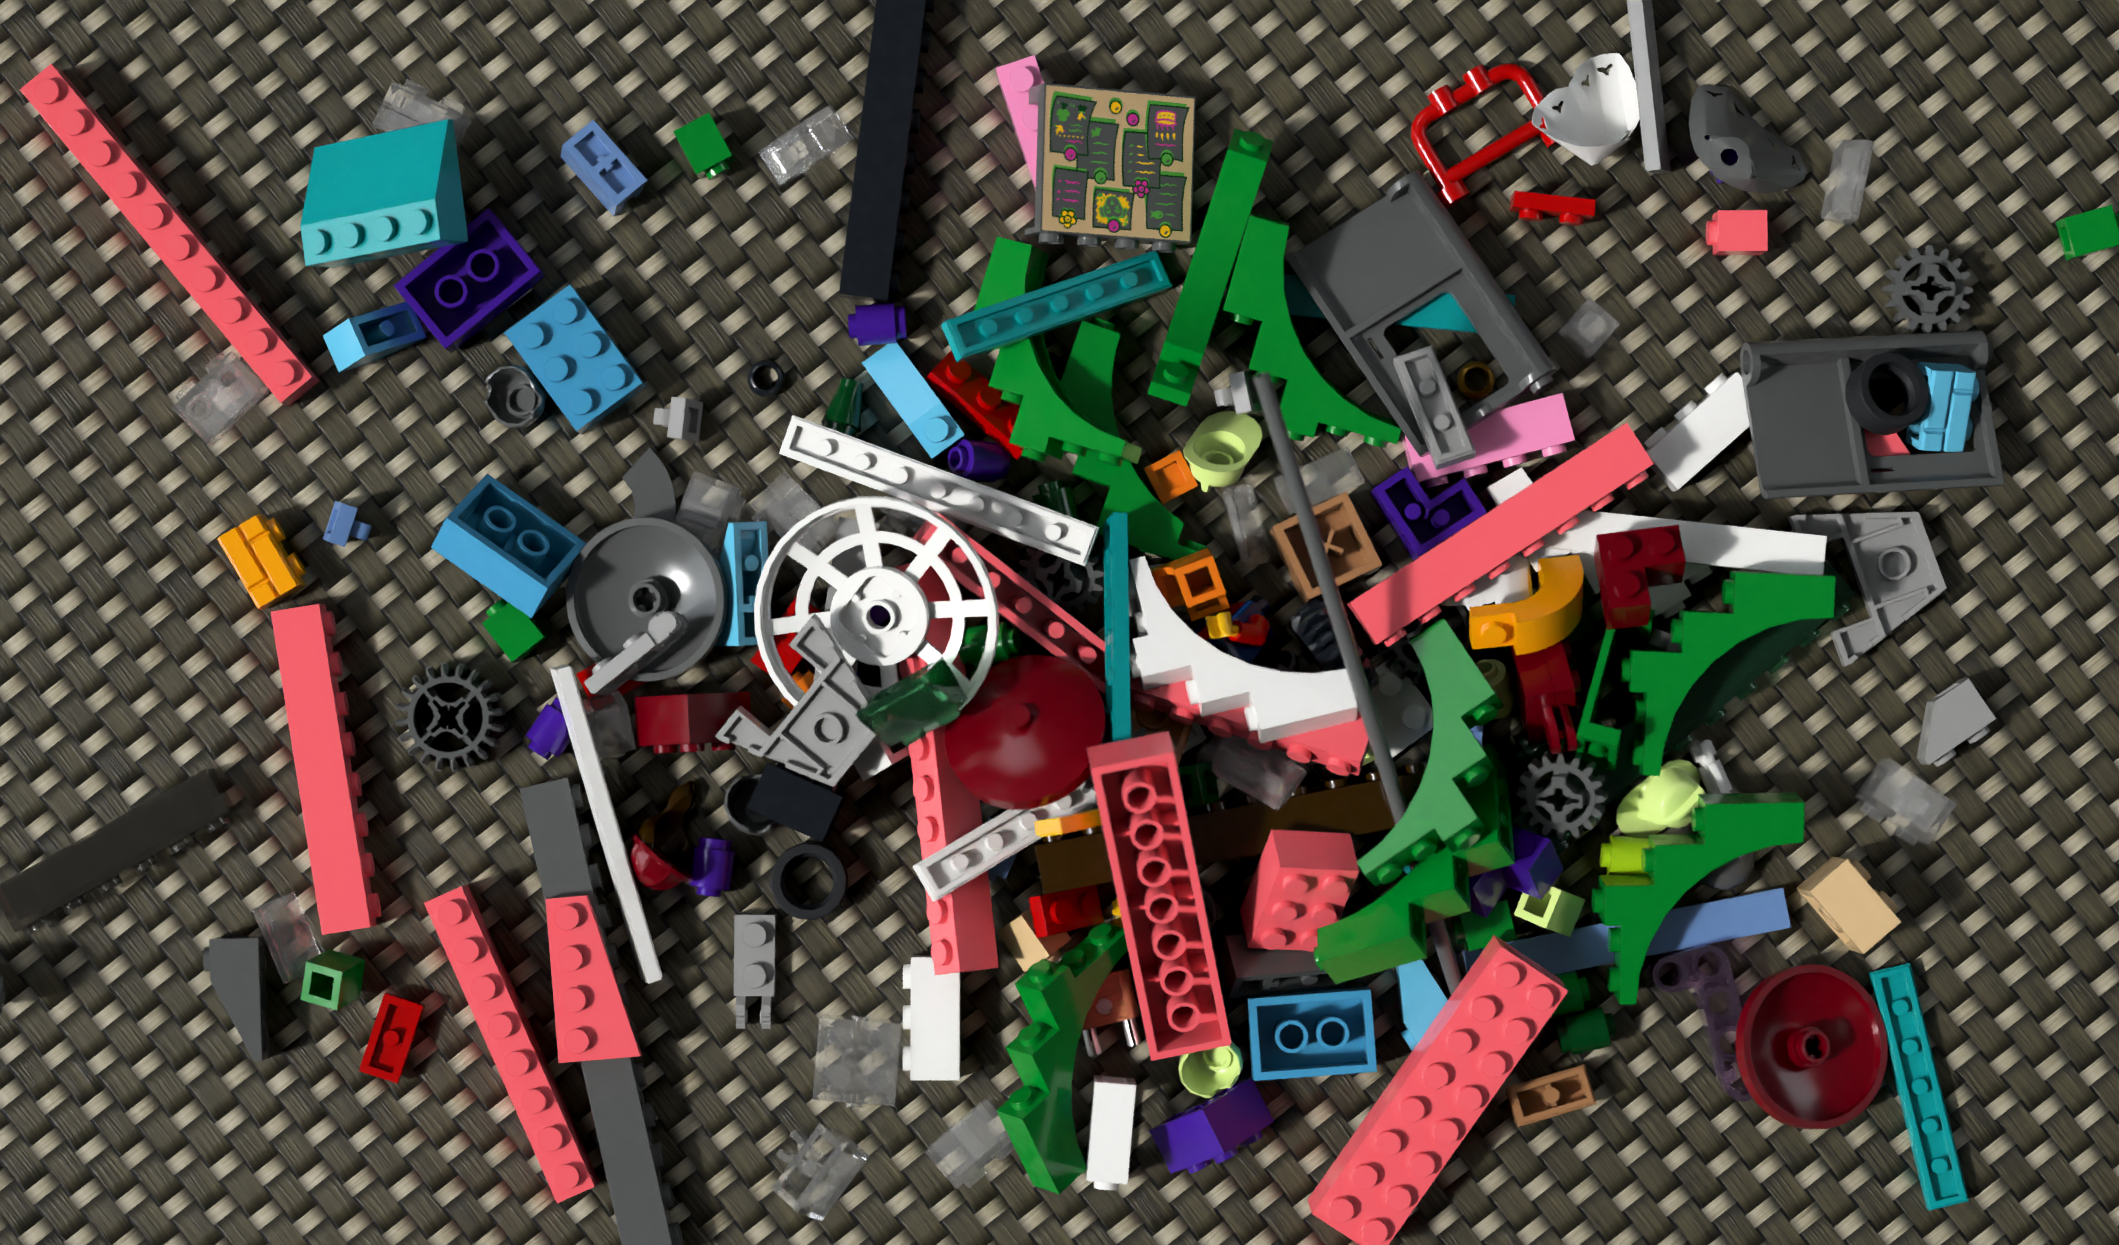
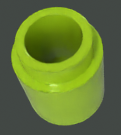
M1611 835L1609 843L1602 842L1600 867H1606L1607 875L1648 874V872H1643L1641 855L1642 848H1648L1649 839Z

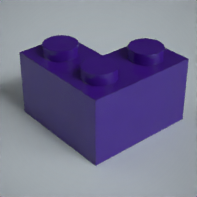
M1408 466L1374 487L1369 494L1413 561L1487 513L1465 478L1430 500Z
M1512 825L1515 864L1469 877L1470 912L1487 918L1508 887L1542 900L1563 870L1551 839Z
M1250 1078L1235 1084L1231 1089H1223L1215 1094L1214 1097L1207 1099L1199 1105L1170 1116L1151 1128L1149 1132L1171 1174L1186 1168L1189 1174H1192L1210 1165V1159L1212 1158L1218 1164L1238 1154L1237 1145L1240 1144L1242 1148L1258 1141L1263 1137L1260 1130L1273 1123L1274 1120L1253 1079Z

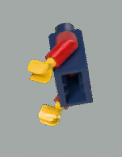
M1258 595L1253 596L1246 602L1229 604L1230 608L1206 616L1191 630L1221 652L1250 664L1273 637V629L1266 619L1271 613L1270 604Z

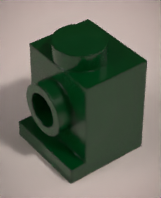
M1212 761L1177 767L1185 808L1220 801Z

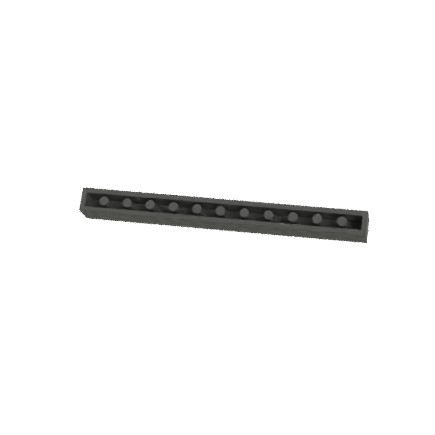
M572 777L519 788L545 905V899L588 895L605 943L611 967H613L616 976L615 968L621 966L620 956L616 943L609 944L606 928L612 927L611 916L607 903L600 904L597 888L603 887L598 863L591 864L588 848L594 847L589 823L582 824L579 808L585 807L580 783L573 784ZM617 980L624 1006L629 1007L630 1003L625 983L618 984ZM632 1022L630 1024L633 1029L636 1041H638L636 1028L634 1023ZM635 1057L581 1061L621 1244L683 1245L680 1225L678 1222L672 1223L668 1208L674 1206L672 1188L669 1182L663 1183L659 1168L665 1166L663 1148L660 1142L654 1143L650 1128L656 1126L654 1108L651 1102L645 1103L642 1087L647 1086V1077L643 1063H636Z

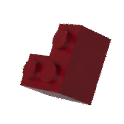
M1679 525L1596 535L1594 561L1607 630L1648 625L1651 610L1648 587L1682 583L1686 560Z
M750 692L635 697L637 746L653 745L654 754L678 752V744H680V752L705 751V743H711L712 751L735 750L736 744L731 742L727 744L718 740L715 736L740 706L751 713Z

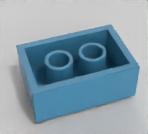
M568 285L504 332L573 428L580 434L585 433L647 387L572 285Z
M486 474L446 517L431 548L532 618L570 575L577 556L587 543L492 476Z
M1369 987L1246 997L1251 1073L1254 1081L1377 1072L1372 998Z

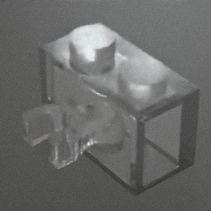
M1887 757L1880 759L1855 795V798L1863 803L1860 808L1863 813L1879 823L1885 818L1894 824L1897 828L1893 833L1912 846H1915L1917 841L1921 844L1929 845L1957 805Z
M819 1123L809 1138L796 1130H793L789 1135L797 1142V1149L799 1151L796 1155L781 1148L778 1150L776 1155L782 1161L789 1163V1165L771 1189L797 1213L822 1221L869 1158V1155L845 1133Z

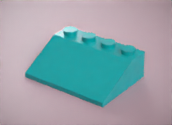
M446 119L315 147L300 225L305 266L337 268L468 242L453 120Z

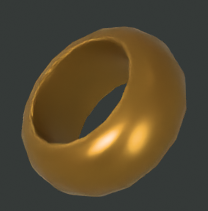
M1479 361L1465 364L1459 370L1457 376V385L1460 391L1466 397L1472 399H1480L1487 396L1495 383L1491 368ZM1479 369L1485 373L1487 384L1483 390L1472 391L1466 386L1464 377L1469 370Z

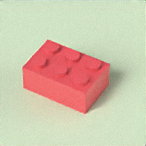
M1271 830L1240 909L1248 948L1314 952V948L1318 946L1317 929L1339 921L1359 873L1350 833Z

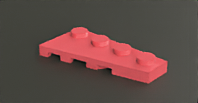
M580 895L545 899L558 1063L642 1056L589 896Z

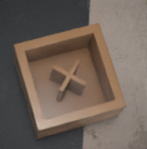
M1347 491L1312 507L1338 590L1379 570L1382 563ZM1297 515L1274 525L1269 534L1303 604H1308L1314 599L1322 598V592Z

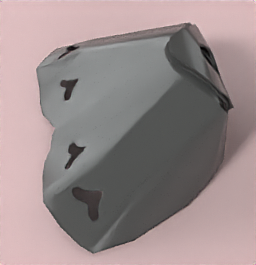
M1701 85L1697 87L1691 99L1689 115L1690 137L1695 153L1713 173L1715 178L1740 190L1757 193H1772L1791 189L1805 179L1807 171L1798 149L1787 146L1775 135L1760 126L1728 87ZM1707 91L1712 93H1722L1723 95H1717L1716 97H1713ZM1735 105L1742 114L1736 111ZM1707 134L1710 135V138L1708 140L1705 139V135ZM1770 140H1771L1775 145H1778L1779 147H1774V146L1772 145V143L1770 142ZM1725 149L1736 151L1738 160L1735 164L1728 165L1722 160L1721 154ZM1792 156H1793L1794 159H1795V164H1796V166L1799 168V171H1798L1797 168H1795V167L1792 166V162H1793ZM1751 175L1756 176L1755 179H1750Z

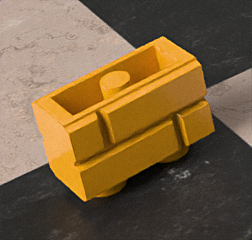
M262 514L248 519L238 527L219 536L217 540L257 608L265 610L306 586L301 577L306 574V570L295 553L288 555L281 541L286 539V536L276 519L273 517L268 520Z

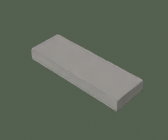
M1431 345L1395 357L1393 365L1436 470L1475 458L1476 451L1433 346Z

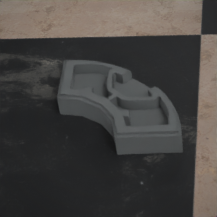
M648 448L622 477L632 491L635 503L633 518L655 517L676 522L677 504L671 476L658 455L651 448Z

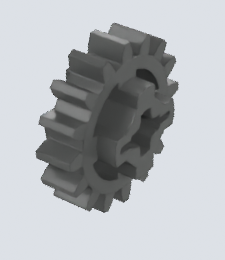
M1932 245L1924 247L1922 255H1920L1916 248L1908 250L1909 261L1899 256L1894 260L1898 271L1889 269L1885 273V276L1892 280V284L1882 287L1881 292L1891 294L1892 300L1885 303L1884 307L1885 309L1896 308L1898 312L1892 320L1898 322L1905 318L1908 321L1906 324V331L1908 332L1913 331L1917 325H1921L1922 333H1930L1932 325L1935 326L1938 332H1943L1947 330L1946 319L1952 324H1956L1961 320L1956 311H1966L1970 307L1962 299L1963 296L1973 293V288L1963 284V281L1969 278L1971 274L1970 272L1960 273L1957 268L1963 261L1961 258L1952 262L1947 260L1949 250L1946 248L1941 250L1938 255H1934ZM1919 264L1917 276L1913 280L1903 281L1906 273L1913 266ZM1939 267L1947 273L1951 282H1947L1939 273ZM1928 281L1929 288H1935V291L1941 292L1927 299L1926 293L1912 289ZM1903 299H1908L1916 307V313L1908 308ZM1952 299L1948 308L1942 314L1936 316L1938 304L1942 300Z
M1027 546L1025 549L1027 553H1024L1019 561V564L1024 567L1019 575L1026 581H1029L1032 586L1059 607H1062L1069 615L1073 611L1074 606L1083 613L1086 611L1089 602L1095 604L1101 595L1100 591L1104 589V577H1102L1104 576V563H1098L1103 554L1102 549L1091 551L1087 565L1083 566ZM1063 563H1065V566H1064V569H1063V571H1065V573H1064V577H1065L1064 581H1062L1063 573H1062V566H1061Z
M1565 748L1561 749V753L1558 754L1557 758H1554L1550 750L1545 751L1542 756V762L1534 758L1528 765L1530 771H1524L1520 776L1519 780L1525 785L1519 787L1516 796L1524 798L1526 801L1522 803L1519 810L1520 812H1531L1533 816L1528 824L1530 826L1536 825L1538 822L1543 824L1542 834L1545 836L1551 829L1557 830L1558 839H1563L1567 830H1570L1574 837L1577 838L1581 835L1583 826L1591 830L1597 822L1595 817H1601L1605 811V807L1600 803L1606 801L1608 791L1599 789V787L1603 785L1606 778L1604 775H1593L1592 772L1597 765L1595 762H1591L1586 766L1581 763L1583 759V753L1581 752L1574 759H1570ZM1553 771L1551 780H1543L1541 783H1538V779L1542 775ZM1557 788L1563 789V795L1568 797V799H1562L1561 792L1556 791ZM1584 805H1588L1581 814L1571 817L1574 808H1582Z

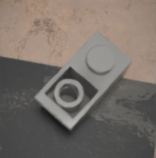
M1969 678L1959 679L1927 701L1916 757L1921 765L1934 763L1938 767L1957 754L1953 748L1967 739L1969 744H1972L1990 732L1987 725L1996 720V718Z

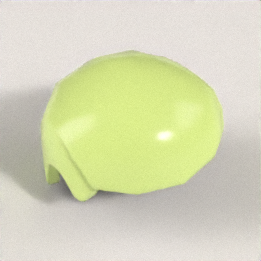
M1232 1040V1045L1181 1055L1178 1065L1180 1082L1190 1093L1204 1098H1212L1220 1090L1225 1088L1231 1089L1235 1085L1242 1072L1243 1059L1241 1050Z

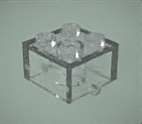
M822 1014L819 1017L813 1100L846 1102V1107L861 1108L862 1104L895 1106L897 1102L903 1021L869 1018L868 1016L859 1017L853 1015L851 1017Z

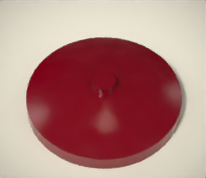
M1026 655L1011 658L991 666L986 679L975 696L954 717L947 721L945 729L946 754L954 773L962 785L981 801L996 807L1012 810H1025L1046 806L1075 791L1092 774L1087 748L1107 744L1109 735L1108 711L1092 679L1074 664L1046 655Z
M1811 964L1788 967L1775 972L1763 980L1750 994L1743 1006L1737 1024L1735 1049L1741 1078L1755 1102L1767 1114L1783 1124L1809 1130L1828 1129L1845 1124L1866 1109L1881 1086L1888 1058L1887 1035L1882 1016L1868 992L1851 976L1840 970L1824 965Z

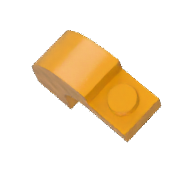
M1579 555L1538 559V592L1527 599L1511 603L1469 607V641L1472 650L1513 645L1516 655H1522L1548 648L1567 637L1579 623L1583 611L1584 570Z

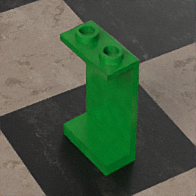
M1653 609L1650 610L1648 625L1612 630L1606 629L1577 733L1575 756L1579 752L1583 753L1581 763L1584 765L1595 762L1597 764L1595 768L1615 772L1622 730L1594 724L1617 638L1649 646L1655 612Z

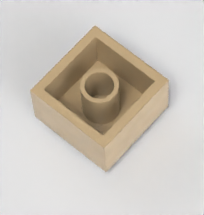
M1831 857L1796 889L1849 950L1865 954L1901 923L1894 914L1899 908L1884 891L1879 893L1867 883L1872 877L1856 859L1851 861L1849 858Z

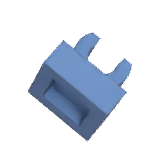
M335 501L323 540L343 547L346 545L348 536L367 541L372 526L354 520L358 508Z

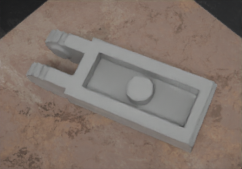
M662 611V613H659V616L653 617L649 621L648 632L645 634L644 632H639L633 635L623 644L625 650L615 658L607 657L593 667V675L584 681L591 694L609 696L670 648L672 644L681 638V635H685L684 633L687 632L689 622L686 620L687 617H684V614L671 611Z
M735 914L734 996H737L736 1029H746V1024L748 1023L747 996H762L760 1023L762 1029H771L772 997L775 996L776 914Z

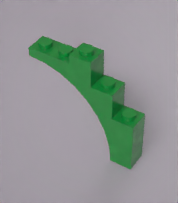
M1250 212L1223 311L1230 312V320L1242 324L1252 325L1254 319L1261 321L1249 369L1255 370V375L1261 372H1269L1272 383H1278L1279 378L1287 379L1280 408L1290 439L1304 441L1305 436L1314 438L1319 422L1325 424V431L1335 435L1347 437L1348 432L1351 431L1365 435L1363 441L1374 446L1387 448L1388 442L1397 444L1401 433V428L1397 422L1374 414L1345 396L1320 372L1304 349L1291 320L1284 289V253L1289 223Z
M997 236L974 311L1042 288L1049 254L1033 245ZM1044 333L998 348L1000 350L989 386L1002 392L1001 400L1020 405L1009 443L1023 449L1021 456L1045 463L1047 456L1062 460L1065 451L1085 457L1088 450L1099 453L1098 461L1121 467L1123 460L1138 464L1142 448L1115 437L1097 426L1070 399L1054 371L1046 348Z
M1730 571V580L1724 579L1722 588L1723 604H1729L1728 612L1679 610V619H1672L1671 643H1677V651L1628 649L1627 658H1621L1619 677L1620 682H1626V690L1642 693V700L1636 699L1634 705V723L1641 724L1640 741L1634 740L1632 747V764L1639 765L1638 772L1642 775L1660 776L1664 744L1675 713L1691 686L1716 659L1739 642L1770 627L1803 619L1834 618L1836 576Z
M1444 618L1410 640L1424 668L1432 697L1433 734L1430 757L1420 787L1403 817L1382 842L1357 861L1364 875L1375 887L1380 883L1386 884L1395 880L1402 873V869L1414 860H1423L1432 855L1437 849V845L1441 842H1444L1450 851L1454 853L1457 850H1465L1472 847L1479 841L1480 835L1487 831L1462 791L1467 787L1473 788L1483 783L1488 778L1489 772L1496 767L1470 729L1476 725L1482 726L1492 721L1496 717L1498 710L1503 708L1504 705Z
M1797 792L1698 794V807H1692L1691 812L1693 832H1698V834L1649 835L1648 848H1642L1641 855L1643 872H1648V874L1599 875V888H1593L1592 909L1593 913H1598L1604 926H1614L1613 928H1608L1607 936L1609 952H1614V967H1608L1607 987L1609 992L1614 993L1620 1005L1636 1004L1639 976L1649 944L1664 917L1687 890L1711 871L1741 855L1770 846L1804 842L1805 802Z
M1104 922L1094 927L1088 936L1073 950L1065 953L1060 962L1056 963L1042 959L1030 966L1027 973L1015 983L1033 1023L1023 1028L1018 1036L1006 1046V1050L1024 1086L1013 1092L1009 1099L996 1111L1033 1186L1059 1195L1087 1169L1077 1143L1072 1116V1076L1077 1045L1085 1018L1099 988L1115 964L1128 951L1124 928Z

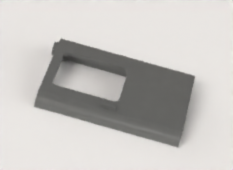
M1420 170L1413 171L1398 180L1388 189L1384 198L1299 251L1291 252L1285 256L1420 457L1430 453L1393 365V359L1398 356L1385 338L1384 332L1444 293L1453 296L1508 377L1507 385L1461 413L1467 430L1530 390L1533 394H1538L1555 381L1552 375L1557 369Z
M1973 330L1743 343L1740 352V368L1759 488L1763 498L1777 499L2005 485L1992 416V406L1984 371L1987 362H1991L1993 358L1991 339L1986 338L1983 331ZM1886 352L1901 354L1916 365L1919 362L1960 364L1975 371L1976 378L1979 381V394L1977 399L1971 403L1969 416L1973 423L1972 437L1974 450L1970 452L1880 457L1870 455L1867 450L1864 428L1850 414L1845 400V385L1851 372L1874 355ZM1880 372L1872 374L1869 378V382L1895 381L1892 377ZM1892 470L1891 472H1873V473H1871V471Z

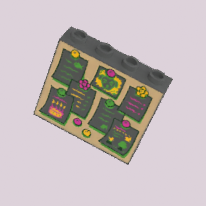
M1051 83L1030 87L1029 104L1038 105L1035 226L1025 229V235L1039 236V243L1063 244L1064 238L1077 239V246L1101 247V241L1115 242L1114 248L1119 250H1138L1139 244L1152 245V252L1174 253L1176 252V246L1191 243L1196 97Z

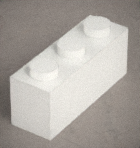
M1722 372L1704 388L1709 395L1699 404H1696L1693 400L1689 401L1674 415L1678 422L1666 432L1661 427L1644 442L1648 447L1646 452L1654 463L1650 467L1673 492L1679 490L1749 427L1743 382L1738 372L1731 374L1728 378Z
M912 955L911 964H903V989H911V1005H903V1030H910V1046H903V1071H910V1080L960 1081L961 973L935 975L934 962L931 955Z

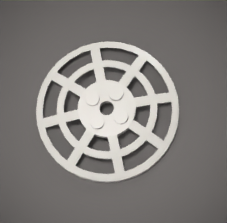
M860 496L836 501L815 510L795 524L777 543L764 565L757 584L754 622L760 655L770 677L784 697L794 707L805 695V692L795 683L786 670L776 649L773 635L799 633L814 614L822 620L826 628H832L836 640L843 648L842 653L850 666L856 660L880 666L882 687L863 684L872 700L883 701L884 719L887 722L872 741L892 742L913 738L936 729L954 717L977 693L988 675L996 653L999 635L998 604L994 586L984 562L971 543L951 523L933 511L909 501L886 496ZM872 508H889L908 512L927 520L936 526L937 530L925 545L900 533L877 531ZM855 509L859 533H854L837 540L825 548L819 555L798 542L808 530L821 521L841 512ZM950 539L963 550L974 566L982 584L985 599L963 600L954 575L938 556ZM880 543L903 547L914 552L917 556L905 572L894 567L884 566ZM857 545H863L866 568L855 572L850 577L829 563L841 552ZM788 555L808 568L798 589L795 606L796 615L771 619L770 604L773 584L780 565ZM930 566L935 569L944 582L950 600L928 602L923 589L917 582ZM819 576L836 588L837 591L833 597L830 611L809 613L811 592ZM881 605L889 611L890 623L887 626H879L872 621L870 617L872 606ZM988 616L985 649L976 672L971 680H969L952 664L963 641L965 617ZM953 617L951 638L946 651L942 654L925 639L930 619ZM913 652L932 667L928 673L919 679L899 686L897 663L909 657ZM941 677L959 693L951 703L936 713L915 722L901 724L900 699L908 698L924 691Z

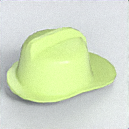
M1235 411L1218 412L1210 415L1198 426L1194 434L1186 442L1183 452L1185 459L1190 464L1192 475L1201 482L1202 491L1208 493L1212 487L1230 486L1240 479L1246 464L1260 446L1263 438L1262 430L1255 419L1246 414L1236 415Z
M1676 759L1668 761L1661 766L1660 776H1649L1632 788L1622 798L1617 808L1616 821L1619 829L1628 837L1648 838L1649 835H1655L1667 827L1681 828L1691 823L1692 807H1698V794H1706L1700 786V776L1697 768L1687 760Z

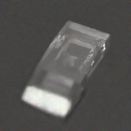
M829 105L781 135L758 153L778 184L782 186L792 181L815 163L824 161L853 140V137L833 106Z

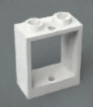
M1094 1075L1086 1181H1093L1095 1189L1114 1191L1118 1190L1119 1184L1128 1185L1136 1092L1134 1078Z

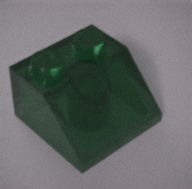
M942 656L876 693L855 714L861 723L889 747L900 741L905 746H908L927 734L924 728L937 721L941 727L961 715L959 708L968 698Z

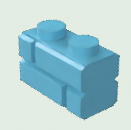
M1919 362L1917 367L1924 374L1928 385V404L1924 414L1907 427L1905 442L1923 451L1964 452L1965 441L1971 438L1973 432V423L1969 417L1971 403L1977 399L1979 394V381L1976 378V372L1960 364Z

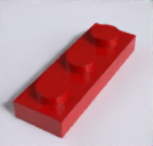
M951 350L929 373L925 381L1017 460L1021 456L1023 449L1009 443L1020 408L1016 404L1001 400L1002 392L990 387L989 381L965 360L956 362Z

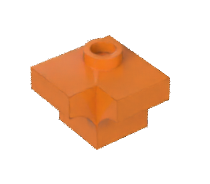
M1208 548L1150 569L1156 586L1169 606L1172 608L1185 605L1191 622L1230 608L1215 560Z

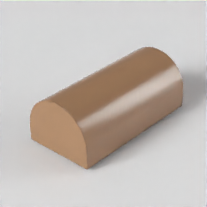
M1585 1064L1506 1088L1509 1106L1517 1128L1597 1104Z

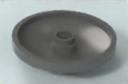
M655 517L632 518L606 527L583 547L572 566L566 592L567 613L577 641L587 655L597 664L607 657L615 658L625 650L623 644L633 635L639 632H644V634L648 632L649 621L653 617L659 616V613H662V611L684 614V617H687L686 620L689 622L687 632L684 633L685 635H681V638L672 644L670 648L629 679L634 681H658L678 676L690 670L710 653L717 643L726 622L728 588L718 558L698 534L668 519Z

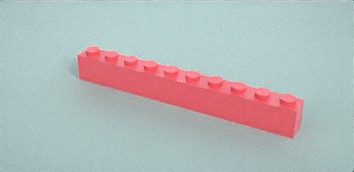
M50 64L20 89L23 95L280 403L287 406L292 405L320 381L62 70Z
M911 563L897 566L894 568H897L905 572V570ZM930 566L917 582L923 589L928 602L950 600L944 582L935 569ZM953 617L930 619L925 639L942 654L946 651L951 638ZM915 652L899 663L903 685L919 679L932 669ZM958 652L952 664L966 676L965 664L961 661ZM941 677L924 691L904 698V713L907 723L915 722L936 713L951 703L959 693ZM947 721L934 730L909 738L908 751L911 757L913 794L915 796L918 819L917 832L920 838L922 860L983 824L980 799L972 795L962 785L949 763L945 748ZM988 870L937 901L932 902L926 891V913L930 926L931 957L934 962L935 975L999 968Z

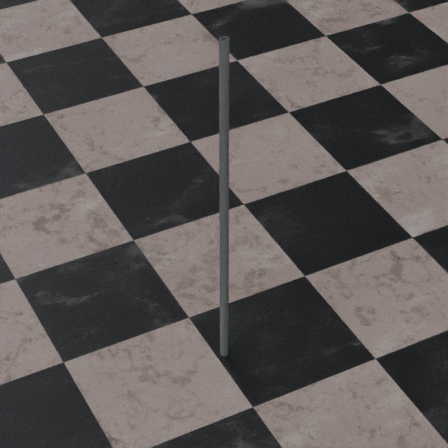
M1267 371L1261 372L1253 376L1256 390L1388 802L1397 824L1405 814L1408 806L1270 374ZM1414 860L1413 862H1411L1409 864L1410 870H1412L1413 867L1420 860ZM1444 919L1428 923L1450 995H1452L1463 979Z

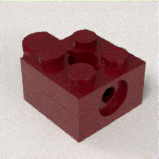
M1564 638L1558 643L1540 651L1516 655L1513 645L1509 646L1511 684L1528 745L1548 742L1551 754H1560V739L1564 738L1568 752L1577 750L1576 719L1582 718L1583 715L1578 696L1582 694L1578 671H1571L1569 662H1572V652L1568 638Z

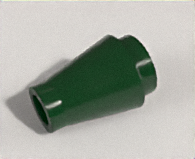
M841 378L821 423L825 427L855 437L856 433L861 432V404L864 384L853 379Z

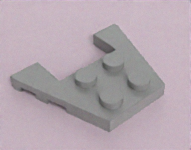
M1919 512L1805 514L1788 517L1794 533L1827 536V542L1841 538L1867 608L1869 618L1830 632L1842 666L1852 664L1859 656L1880 642L1888 633L1909 619L1947 588Z
M814 614L789 644V646L821 671V675L775 732H772L745 708L740 706L715 737L727 744L731 742L748 749L749 753L756 756H766L783 763L788 769L834 787L887 722L822 620Z

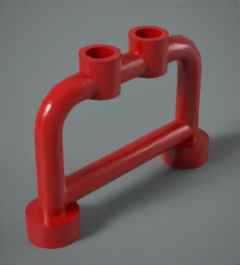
M1504 63L1487 71L1484 65L1480 64L1462 76L1466 83L1463 86L1452 91L1447 84L1428 95L1427 98L1431 104L1415 116L1411 125V139L1416 151L1439 187L1440 191L1437 195L1446 209L1470 195V191L1463 181L1464 178L1535 136L1540 135L1547 148L1558 144L1536 128L1531 120L1451 168L1446 169L1428 139L1427 128L1433 121L1450 114L1462 104L1484 94L1496 84L1506 79L1518 83L1532 108L1535 109V106L1545 96L1533 76L1525 68L1517 64ZM1542 118V125H1540L1541 129H1547L1544 123V118Z

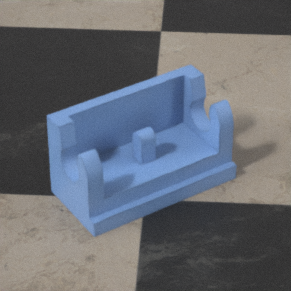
M594 120L589 122L562 145L560 157L614 217L623 210L625 203L630 198L639 196L644 184L647 183V179Z

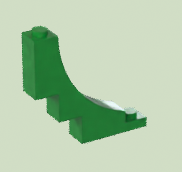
M1234 129L1147 393L1149 395L1187 407L1274 142L1264 138L1259 133Z
M1092 317L1091 323L1083 320L1081 322L1061 379V384L1074 404L1093 423L1109 434L1120 438L1115 422L1112 401V373L1121 334L1114 332L1115 324ZM1088 450L1085 457H1077L1072 475L1110 488L1097 523V527H1100L1098 536L1103 537V524L1113 512L1127 513L1128 546L1170 561L1206 548L1210 549L1205 545L1190 540L1186 541L1185 547L1177 544L1184 523L1170 513L1150 493L1130 462L1123 460L1121 467L1098 461L1099 453Z
M1492 743L1481 747L1496 768L1489 772L1488 778L1483 783L1473 788L1467 787L1462 791L1487 831L1480 835L1479 841L1468 849L1457 850L1454 853L1450 851L1444 842H1441L1437 845V849L1432 855L1420 860L1402 880L1376 901L1338 922L1317 929L1318 946L1314 948L1315 961L1321 971L1325 970L1335 984L1427 958L1425 924L1471 911L1469 877L1515 864L1508 765Z

